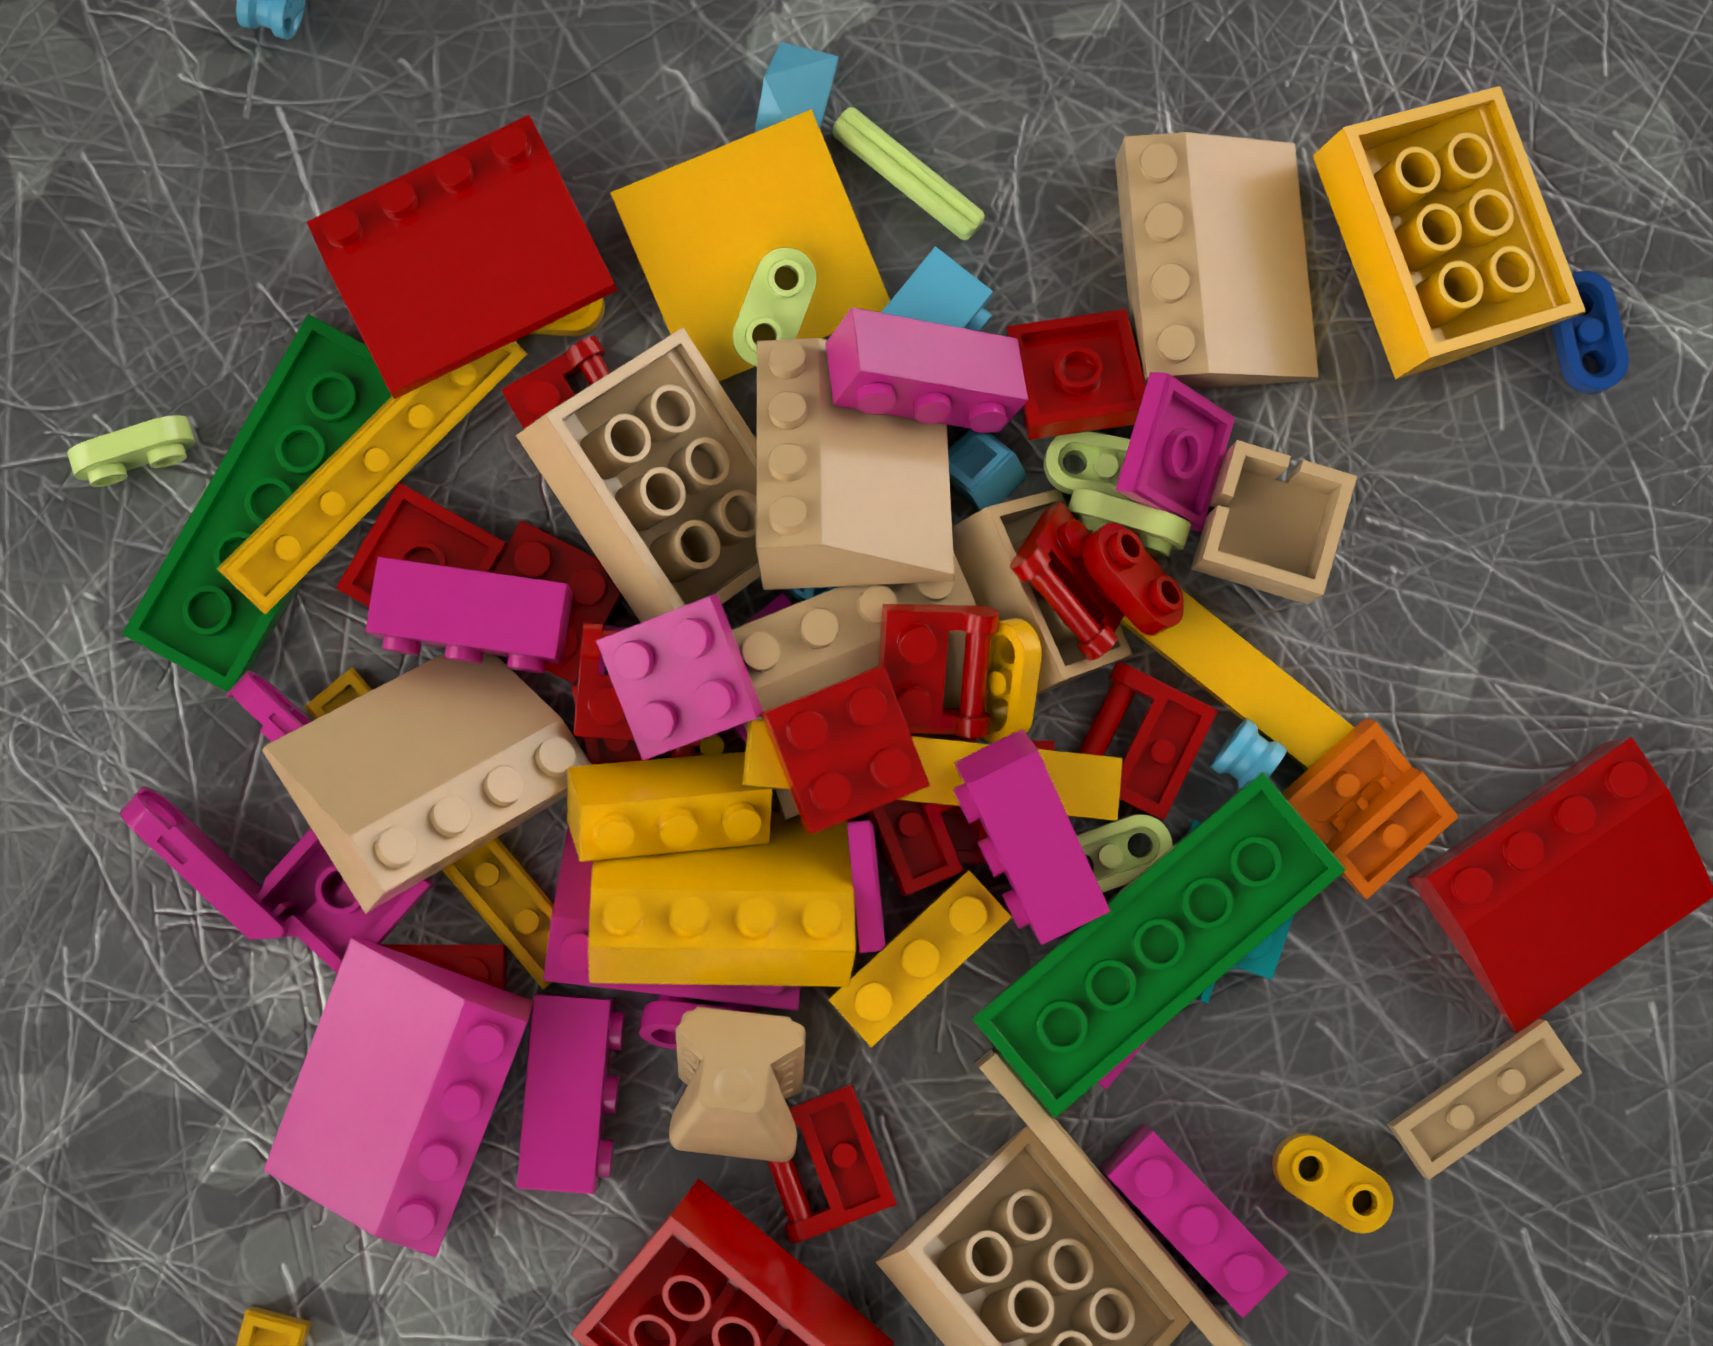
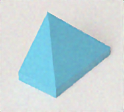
M780 42L764 76L755 132L812 109L819 129H821L839 56Z

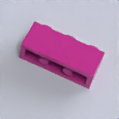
M851 307L825 343L833 406L857 409L866 414H887L911 418L926 424L941 423L970 428L979 433H1000L1028 401L1017 338Z
M377 557L365 632L377 639H382V650L419 656L421 645L445 648L444 658L447 660L482 664L484 654L508 657L507 668L533 673H545L546 663L563 664L574 592L566 583Z
M1023 729L953 762L963 784L952 788L969 824L980 819L988 837L977 843L993 876L995 877L1004 872L1011 885L1012 890L1002 894V897L1018 929L1029 924L1040 944L1043 945L1110 912L1041 755Z
M551 992L534 994L517 1176L518 1189L594 1194L600 1186V1178H611L614 1140L604 1139L606 1114H616L620 1077L609 1075L611 1050H622L625 1031V1013L615 1012L616 997Z
M1143 1123L1099 1166L1104 1174L1242 1318L1288 1274V1271L1159 1136Z

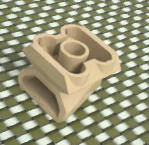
M697 1007L695 1010L684 1013L681 1018V1024L677 1026L675 1033L678 1076L688 1087L671 1118L669 1128L671 1145L680 1151L775 1162H787L794 1156L796 1149L797 1130L785 1100L803 1092L805 1028L799 1023L792 1021L790 1017L704 1007Z

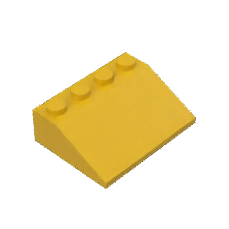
M1501 86L1343 127L1313 155L1395 379L1454 362L1578 316L1586 311Z
M771 811L770 842L768 844L593 860L588 942L589 983L849 987L856 950L854 889L847 820L817 833L807 834L800 814L784 820L781 812Z

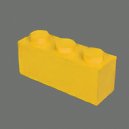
M746 752L567 767V823L580 862L768 844L770 842L772 788L742 785Z
M966 870L885 943L882 951H877L851 975L849 987H838L828 996V1000L872 1047L1008 922L1012 916L970 870Z

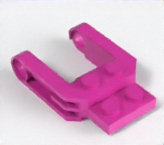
M250 670L226 694L230 698H235L263 725L260 732L271 742L312 722L277 688ZM145 786L141 787L120 810V815L125 823L248 939L298 937L337 974L353 935L380 945L435 885L429 878H426L365 914L311 828L264 879L262 887L181 810L155 790Z

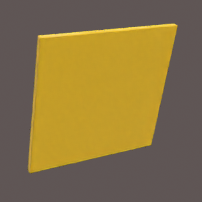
M812 109L610 193L670 335L684 328L718 382L754 367L744 362L737 354L732 339L733 329L758 264L766 254L775 249L793 248L801 251L811 260L816 271V287L796 339L825 338L832 335L851 307L881 313L890 302ZM783 267L775 272L774 279L779 288L791 290L796 286L797 275L792 269ZM758 325L753 330L752 338L757 345V341L775 340V332L768 325Z

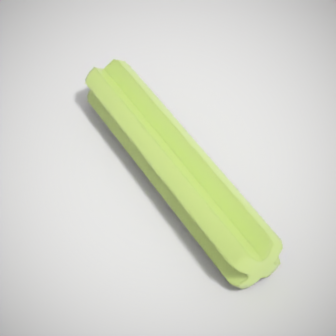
M847 108L837 118L832 127V133L838 141L957 237L967 241L980 228L985 215L979 207L856 108Z

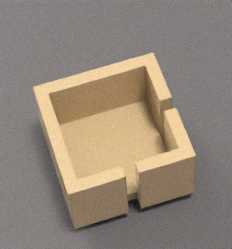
M1236 440L1224 454L1210 506L1215 509L1206 517L1191 570L1307 605L1324 595L1357 476L1302 460L1288 473L1286 482L1279 481L1276 478L1288 468L1291 456Z

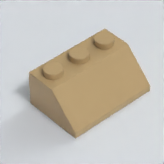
M1057 489L988 506L952 526L953 552L976 606L997 609L999 611V621L1011 618L1022 619L1033 627L1039 637L1042 658L1036 696L1133 655L1119 624L1115 631L1118 638L1114 646L1100 658L1088 661L1076 646L1079 639L1031 582H1021L1009 567L1045 510L1059 502H1062L1068 509L1061 491Z

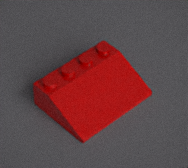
M529 114L306 221L325 265L394 399L617 291L616 285Z
M1632 737L1605 742L1408 877L1419 896L1514 1033H1518L1713 898V884L1669 789Z
M699 1178L571 1333V1336L583 1346H893L895 1343Z

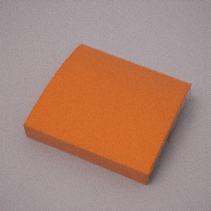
M1369 718L1361 721L1281 793L1345 867L1346 871L1341 876L1366 900L1459 818L1424 772L1412 767L1378 723Z

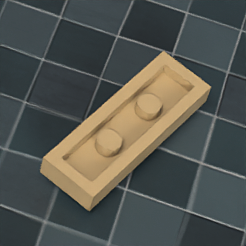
M1537 1019L1387 1125L1420 1174L1430 1180L1582 1074V1071L1546 1020Z

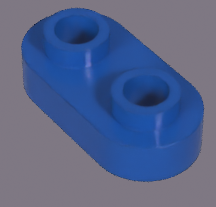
M1578 271L1572 273L1581 300L1585 305V315L1569 318L1553 324L1551 327L1561 372L1566 382L1573 389L1581 393L1598 394L1616 385L1624 377L1629 365V356L1612 286L1604 277L1595 272ZM1584 356H1590L1597 361V374H1592L1585 370L1582 363Z

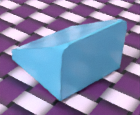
M969 429L948 449L950 484L977 511L988 506L1000 504L1026 478V472L1016 454L990 433H979Z

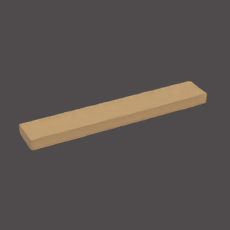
M990 1049L976 1061L975 1064L1210 1343L1213 1346H1247L997 1050L993 1051Z

